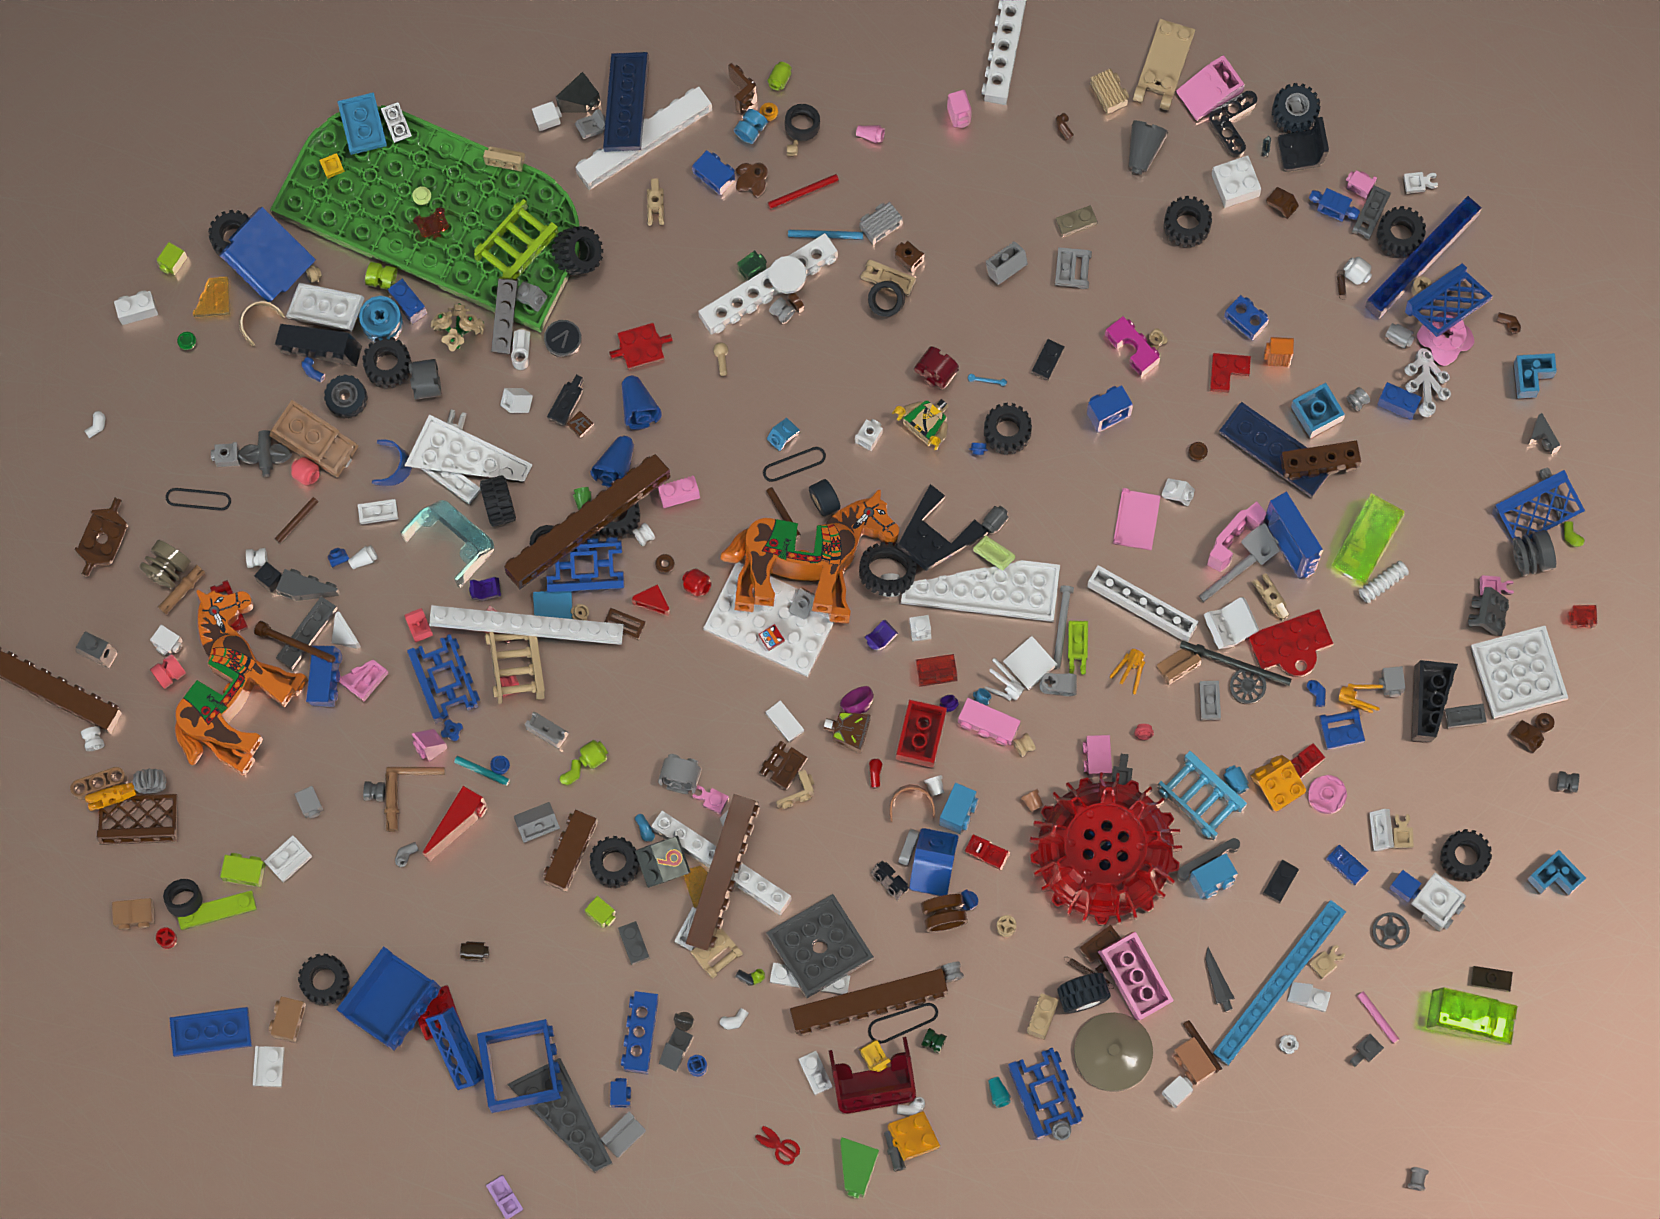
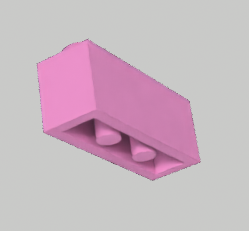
M967 698L958 718V723H960L962 728L966 730L974 729L982 737L988 738L990 736L996 739L997 743L1004 746L1012 744L1021 723L1020 720L970 698Z

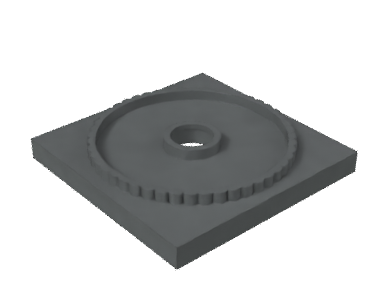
M834 894L766 932L767 937L806 998L811 997L874 960V956ZM816 942H824L827 945V950L824 953H816L813 950V946Z

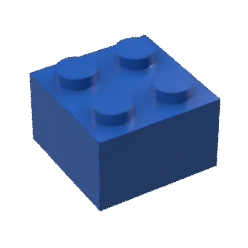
M1122 385L1119 387L1113 386L1104 395H1096L1088 402L1087 415L1097 433L1131 416L1133 404Z

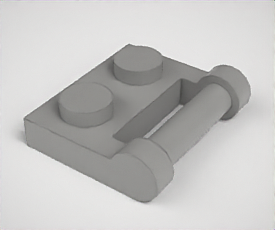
M1058 247L1055 285L1088 289L1089 259L1092 257V251ZM1076 257L1082 258L1080 280L1075 279Z

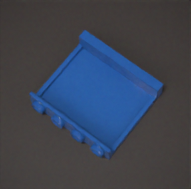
M383 946L336 1010L395 1051L402 1044L407 1033L414 1028L419 1017L426 1012L430 1002L438 996L439 990L442 987Z

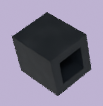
M267 561L254 575L257 582L271 593L277 588L282 576L281 572Z

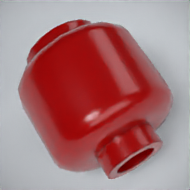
M695 568L687 571L682 578L684 589L696 597L706 595L711 589L710 576Z

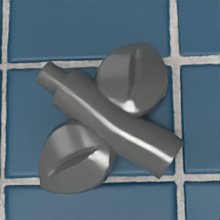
M269 430L258 432V445H246L238 453V457L245 463L256 464L259 462V469L262 470L263 477L270 476V470L273 469L272 463H284L292 456L290 449L283 444L271 445L272 437L269 436Z

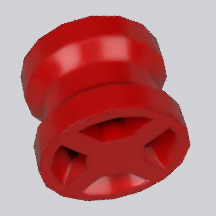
M163 927L157 931L156 941L162 948L171 949L177 943V935L172 929Z

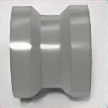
M1360 387L1355 389V393L1349 394L1346 397L1349 404L1356 411H1360L1364 404H1368L1371 401L1367 393Z
M959 961L948 963L941 967L942 971L945 972V982H953L964 978V974L960 971L961 964Z

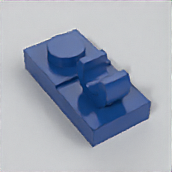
M1340 844L1326 858L1331 865L1354 885L1369 871Z

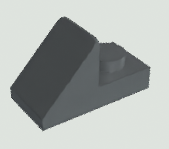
M1541 413L1536 419L1529 444L1542 438L1544 448L1553 454L1559 450L1561 445Z
M675 1028L669 1042L664 1047L659 1064L677 1072L694 1036Z

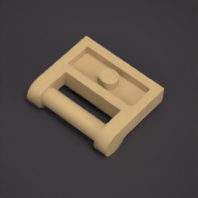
M722 928L716 932L715 937H718L715 948H711V951L697 947L691 951V954L712 979L717 976L716 973L733 959L743 955ZM728 947L732 950L713 967L709 965L712 960Z

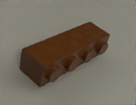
M576 809L573 814L570 813L566 822L568 827L566 831L561 832L558 840L560 845L558 849L555 848L550 858L552 863L550 867L546 866L544 870L545 884L567 892L598 823L597 818Z

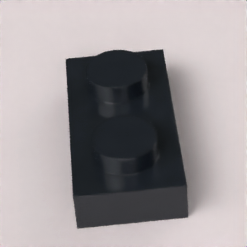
M1047 339L1031 373L1049 381L1065 346Z
M1282 859L1263 894L1280 903L1299 869Z

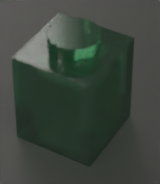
M754 250L737 263V270L748 281L766 270L767 261L761 253L758 255Z

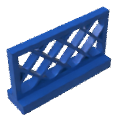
M1462 263L1408 300L1405 313L1410 317L1414 315L1438 337L1490 301L1493 295L1467 273V267ZM1467 280L1471 287H1461V282ZM1458 291V296H1447V292ZM1460 292H1471V298L1460 297ZM1474 293H1481L1484 298L1474 299ZM1435 300L1444 301V306H1433V302ZM1447 301L1457 302V308L1446 307ZM1460 302L1471 303V307L1468 309L1460 308ZM1430 310V316H1424L1419 311ZM1433 311H1443L1444 315L1443 317L1433 316ZM1446 312L1457 313V317L1446 318ZM1432 322H1443V326L1437 329L1432 325Z
M1565 470L1495 505L1512 539L1516 537L1514 533L1517 526L1527 529L1526 535L1531 539L1532 534L1528 535L1529 531H1547L1585 511ZM1566 483L1569 488L1567 497L1556 494L1558 486ZM1548 493L1553 495L1550 506L1539 502L1541 494ZM1555 496L1566 499L1563 510L1552 507ZM1568 500L1576 502L1579 510L1574 513L1565 511ZM1532 502L1536 504L1533 514L1522 511L1524 503ZM1521 505L1520 510L1514 509ZM1538 505L1549 508L1546 518L1535 515ZM1551 509L1562 512L1560 519L1556 522L1548 520ZM1510 510L1518 512L1516 522L1508 521L1504 513ZM1564 513L1570 514L1563 518ZM1520 514L1531 516L1528 527L1518 524ZM1534 518L1544 520L1542 529L1535 530L1531 528Z

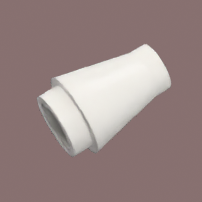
M370 545L363 547L352 558L348 559V562L354 570L355 568L375 563L374 560L378 559V556Z

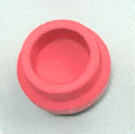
M1139 724L1134 734L1141 740H1148L1154 736V731L1149 724Z

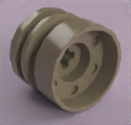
M157 540L151 549L156 558L146 556L145 560L150 565L142 562L139 567L154 582L173 589L175 583L171 579L175 581L180 579L174 571L177 570L184 573L191 561L171 545Z

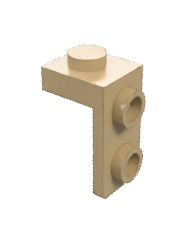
M806 770L798 772V777L804 791L776 801L777 807L787 809L799 800L801 802L810 800L811 796L814 795L812 785H815L811 774L807 775Z

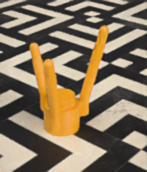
M1131 649L1130 653H1126L1124 659L1110 675V678H1113L1126 663L1128 667L1120 680V684H1123L1131 668L1136 669L1138 667L1133 689L1134 695L1137 693L1142 669L1145 665L1143 661L1145 654L1137 649Z
M1349 683L1348 687L1342 686L1339 701L1369 713H1373L1372 709L1379 711V707L1356 699L1358 692L1354 691V689L1383 688V685H1354Z

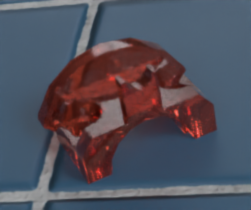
M436 208L435 212L428 217L418 215L413 219L423 238L433 235L435 240L436 237H441L440 232L449 228L444 215V208Z

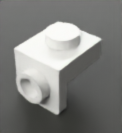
M1168 478L1161 495L1165 499L1181 501L1185 506H1189L1194 497L1195 489L1186 481Z

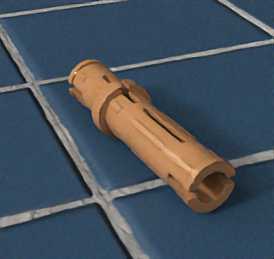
M196 564L186 577L183 576L181 578L182 581L158 608L167 615L190 588L193 589L195 587L194 584L206 572Z
M391 772L385 774L386 809H384V814L386 815L387 832L398 831V814H400L398 809V774Z

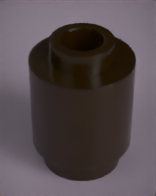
M466 941V943H461L460 957L465 959V961L484 962L485 958H489V946H486L485 942Z

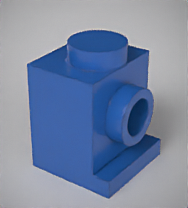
M616 1078L615 1081H611V1108H631V1102L627 1101V1099H631V1087H628L627 1079Z

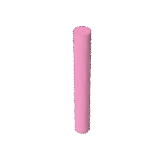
M1365 992L1358 995L1359 999L1392 1043L1398 1041L1399 1037Z

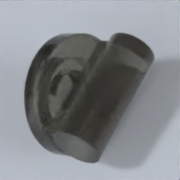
M675 1013L674 1023L676 1028L681 1031H688L693 1027L695 1019L690 1013Z

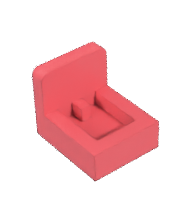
M422 608L404 615L415 643L433 636Z

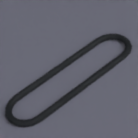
M812 447L768 464L763 470V476L771 482L783 479L823 463L826 453L820 447ZM816 449L823 453L822 460L775 479H770L766 476L767 468Z
M172 488L166 493V501L172 506L226 510L231 504L230 496L224 492ZM172 491L217 494L226 496L228 504L223 508L178 504L170 502L168 496Z

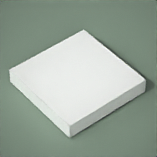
M1033 636L1027 639L1003 661L1028 690L1057 666V663Z
M1434 873L1411 904L1441 927H1444L1464 901L1466 895L1437 873Z

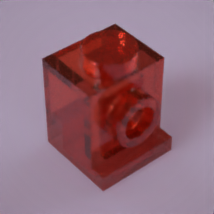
M1573 605L1567 615L1568 623L1577 625L1578 628L1588 627V625L1591 628H1595L1598 624L1596 605Z

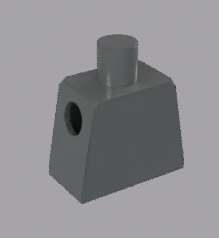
M86 631L76 646L78 654L108 669L118 653L110 643Z

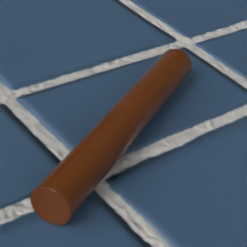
M773 487L768 488L766 492L782 519L793 522ZM797 529V536H796V538H798V537L801 536V534H800V532L798 531V529Z
M312 497L274 539L281 543L314 508L318 500Z
M1190 1020L1186 1021L1183 1024L1184 1027L1202 1047L1217 1069L1216 1073L1220 1072L1223 1068Z

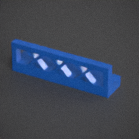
M454 1007L447 1008L440 1014L426 1018L428 1027L457 1090L474 1086L483 1080V1071ZM434 1020H439L441 1030L436 1027ZM443 1038L448 1040L449 1047L444 1045ZM451 1056L456 1058L457 1065L452 1063ZM459 1073L464 1076L465 1083H461Z

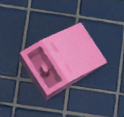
M1223 55L1199 71L1177 89L1176 93L1197 121L1212 110L1243 93L1245 84Z

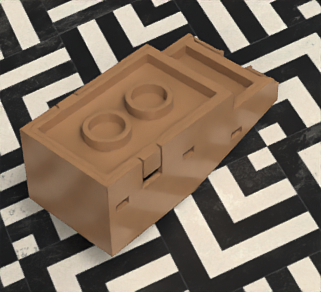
M294 400L290 401L269 434L270 437L299 456L308 458L321 469L337 478L343 469L348 468L352 462L353 454L359 447L355 442L341 434L338 429Z

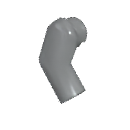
M416 842L401 847L398 850L395 858L396 865L399 867L406 866L410 854L419 851Z

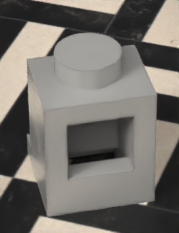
M237 442L232 444H215V450H211V460L215 461L217 467L240 466V458L238 457L240 449ZM221 452H227V454L223 456Z

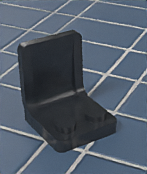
M1317 117L1313 128L1310 130L1282 134L1277 139L1282 168L1285 172L1320 167L1329 152L1323 117Z

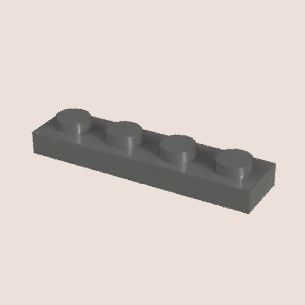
M321 596L291 638L311 645L338 609L337 606ZM286 644L276 659L293 670L305 651Z

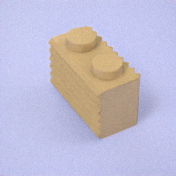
M1111 69L1092 76L1090 81L1106 114L1126 106L1129 98L1126 89H1122L1119 84L1121 81L1118 74L1113 73Z
M1045 994L1039 995L1027 1028L1028 1034L1045 1040L1059 1001L1058 999Z

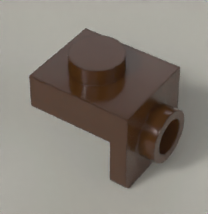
M1279 187L1266 199L1269 206L1280 210L1287 219L1299 207L1294 195Z
M1523 720L1519 722L1510 734L1513 739L1526 745L1532 753L1541 747L1544 741L1540 729Z

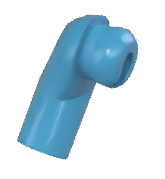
M638 814L635 817V821L639 825L641 838L646 842L653 841L655 834L652 832L651 826L643 814Z

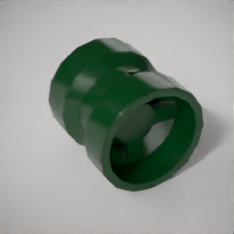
M929 1028L921 1046L925 1048L930 1047L939 1054L947 1036L937 1034L935 1030Z

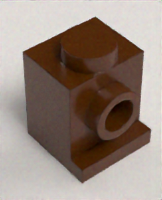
M909 241L905 244L901 242L895 249V259L911 273L924 261V253L919 251ZM909 251L911 255H906L905 253Z

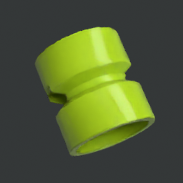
M371 261L367 268L365 285L372 287L379 285L381 289H389L396 282L397 268L388 265L382 267V264Z

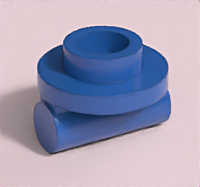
M340 548L331 550L328 555L332 568L349 559L345 549Z
M968 889L962 891L961 895L964 901L962 909L966 911L974 910L978 905L977 895L974 892L968 891Z

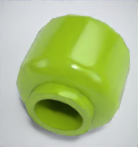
M592 740L580 748L582 756L579 759L585 767L589 765L590 768L595 769L607 760L608 751L601 741Z

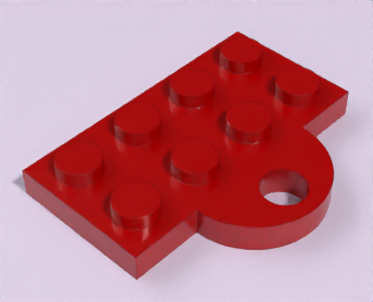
M1320 609L1259 630L1248 637L1260 668L1267 670L1279 665L1284 673L1292 677H1303L1309 674L1314 669L1317 661L1316 652L1333 646V641ZM1303 662L1306 665V669L1299 671L1296 669L1295 664Z

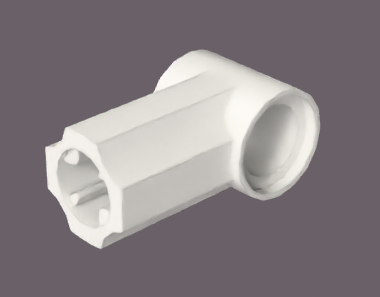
M526 330L514 331L511 359L514 368L517 370H524L529 365L531 333ZM517 357L525 358L523 361H516Z

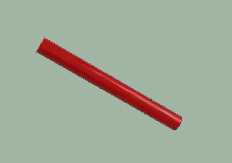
M835 174L768 202L769 208H775L839 181V178Z

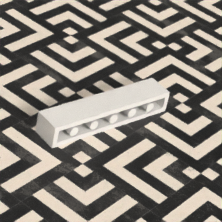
M1099 565L1088 581V588L1185 642H1189L1197 628L1199 621Z

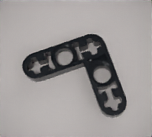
M1253 91L1243 92L1212 110L1209 115L1210 125L1229 154L1235 158L1244 155L1246 144L1231 121L1256 106L1257 95ZM1246 97H1248L1249 99L1253 98L1251 104L1249 101L1244 103ZM1235 105L1238 107V112L1230 113L1228 107ZM1214 115H1216L1217 117L1223 115L1220 121L1213 120ZM1229 129L1233 134L1231 137H1224L1222 131ZM1234 139H1235V141H1234L1235 145H1236L1237 147L1241 146L1240 151H1238V150H1233V149H1234V144H1233L1232 141H1233Z

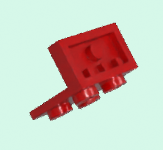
M448 985L443 986L439 990L438 996L430 1002L426 1012L418 1019L425 1040L433 1038L425 1020L426 1018L440 1014L450 1007H454L457 1013ZM434 1020L436 1027L441 1030L439 1020Z

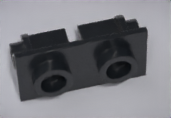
M882 860L879 864L875 865L871 874L898 901L901 895L905 894L910 888L900 875L893 878L892 876L896 871L887 862Z

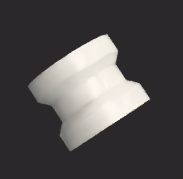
M643 523L641 528L632 531L642 547L646 545L647 541L655 539L653 532L646 523Z

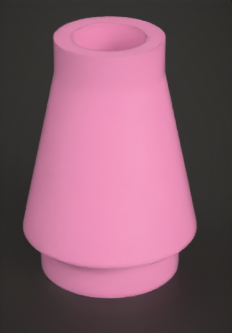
M858 125L856 136L876 144L883 142L885 128H882L880 125Z

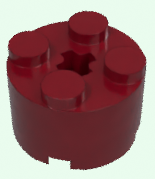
M930 346L914 367V371L926 378L925 382L929 386L934 387L936 385L944 390L959 371V365L948 354L942 355L939 353L940 349Z

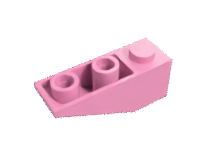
M435 729L412 734L414 739L412 743L422 759L427 758L429 762L448 748Z

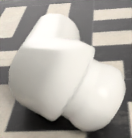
M96 411L93 414V426L84 430L89 438L101 432L105 427L106 418L101 411Z

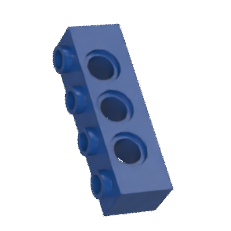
M635 991L634 996H630L629 1008H632V1014L627 1017L626 1027L630 1028L629 1035H625L624 1047H627L626 1054H622L621 1066H624L625 1072L649 1074L659 1001L658 994ZM646 1009L648 1011L647 1016L644 1018L638 1017V1010ZM636 1029H644L645 1034L642 1037H636L634 1035ZM636 1047L642 1049V1054L638 1057L631 1054L632 1050Z

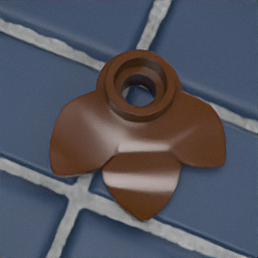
M743 163L736 168V173L740 175L736 182L737 191L751 189L755 198H758L766 188L767 167L762 163H755L753 165ZM757 169H761V173L759 175L755 174V171Z

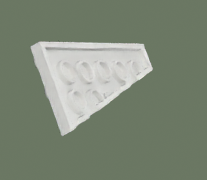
M429 415L405 467L489 478L503 475L506 480L524 482L533 464Z

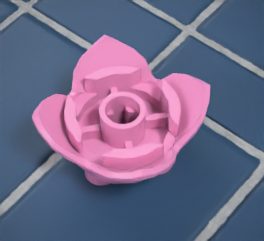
M1444 312L1438 313L1435 317H1443ZM1446 312V318L1457 317L1453 312ZM1463 320L1445 331L1450 334L1449 338H1445V335L1442 334L1436 337L1424 325H1422L1416 335L1420 344L1431 349L1434 360L1442 367L1454 362L1461 351L1469 350L1474 344L1472 331L1464 324ZM1433 321L1432 325L1440 329L1443 326V322Z

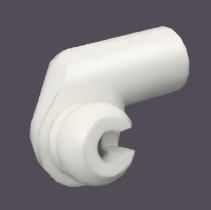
M740 1008L735 1017H722L720 1025L727 1030L737 1029L742 1025L749 1013Z
M916 1097L909 1106L898 1104L897 1114L907 1116L917 1114L924 1109L925 1100L922 1097Z

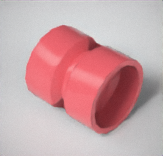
M172 653L163 659L162 664L157 663L150 669L164 689L173 683L174 678L178 680L186 674Z

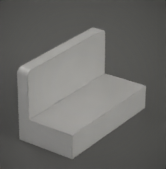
M550 802L514 816L524 843L560 829Z
M629 1111L601 1138V1141L619 1158L646 1130Z

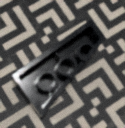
M280 324L275 342L280 352L287 355L292 353L357 367L362 345L350 333Z

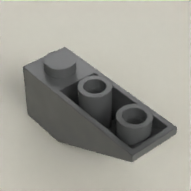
M284 569L276 588L278 595L295 601L317 599L321 596L326 598L340 595L335 584L330 582L324 584L319 582L318 578L311 575L305 577L301 575L300 571L295 569L290 571Z

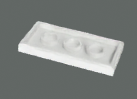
M299 283L286 317L291 320L352 332L364 297L359 294Z

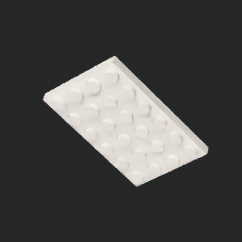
M740 562L735 563L704 626V630L808 677L834 622H830L828 613L814 612L812 609L806 619H802L789 612L800 589L771 576L770 583L775 592L774 607L754 604L753 612L734 610L738 575L744 566ZM775 624L785 642L768 651L758 634Z

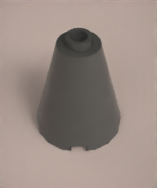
M1133 121L1129 154L1131 172L1136 174L1147 172L1168 136L1166 129L1154 124L1148 125L1146 124L1147 122Z

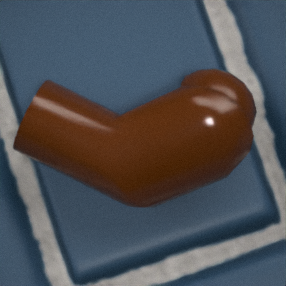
M1062 113L1056 117V123L1061 134L1068 140L1074 134L1066 124L1069 121V117L1066 113Z
M1499 312L1498 322L1506 323L1509 331L1513 334L1521 331V325L1516 316Z

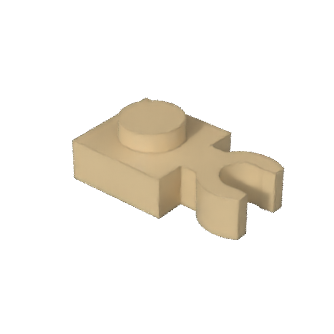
M1396 814L1394 822L1398 826V828L1392 829L1394 848L1414 847L1413 827L1407 828L1410 821L1409 814H1406L1404 822L1399 820V814Z
M1338 945L1332 947L1329 955L1324 951L1309 963L1321 979L1337 967L1334 961H1340L1344 958L1345 953L1340 956L1335 955V950L1339 947Z

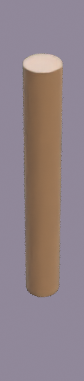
M387 767L386 773L392 772L398 775H445V767Z

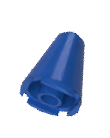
M627 376L621 384L625 424L632 430L650 427L649 423L659 421L662 416L661 409L639 377Z
M617 437L590 471L591 476L595 481L601 480L604 487L610 488L615 480L622 479L627 475L634 450V443L630 437Z

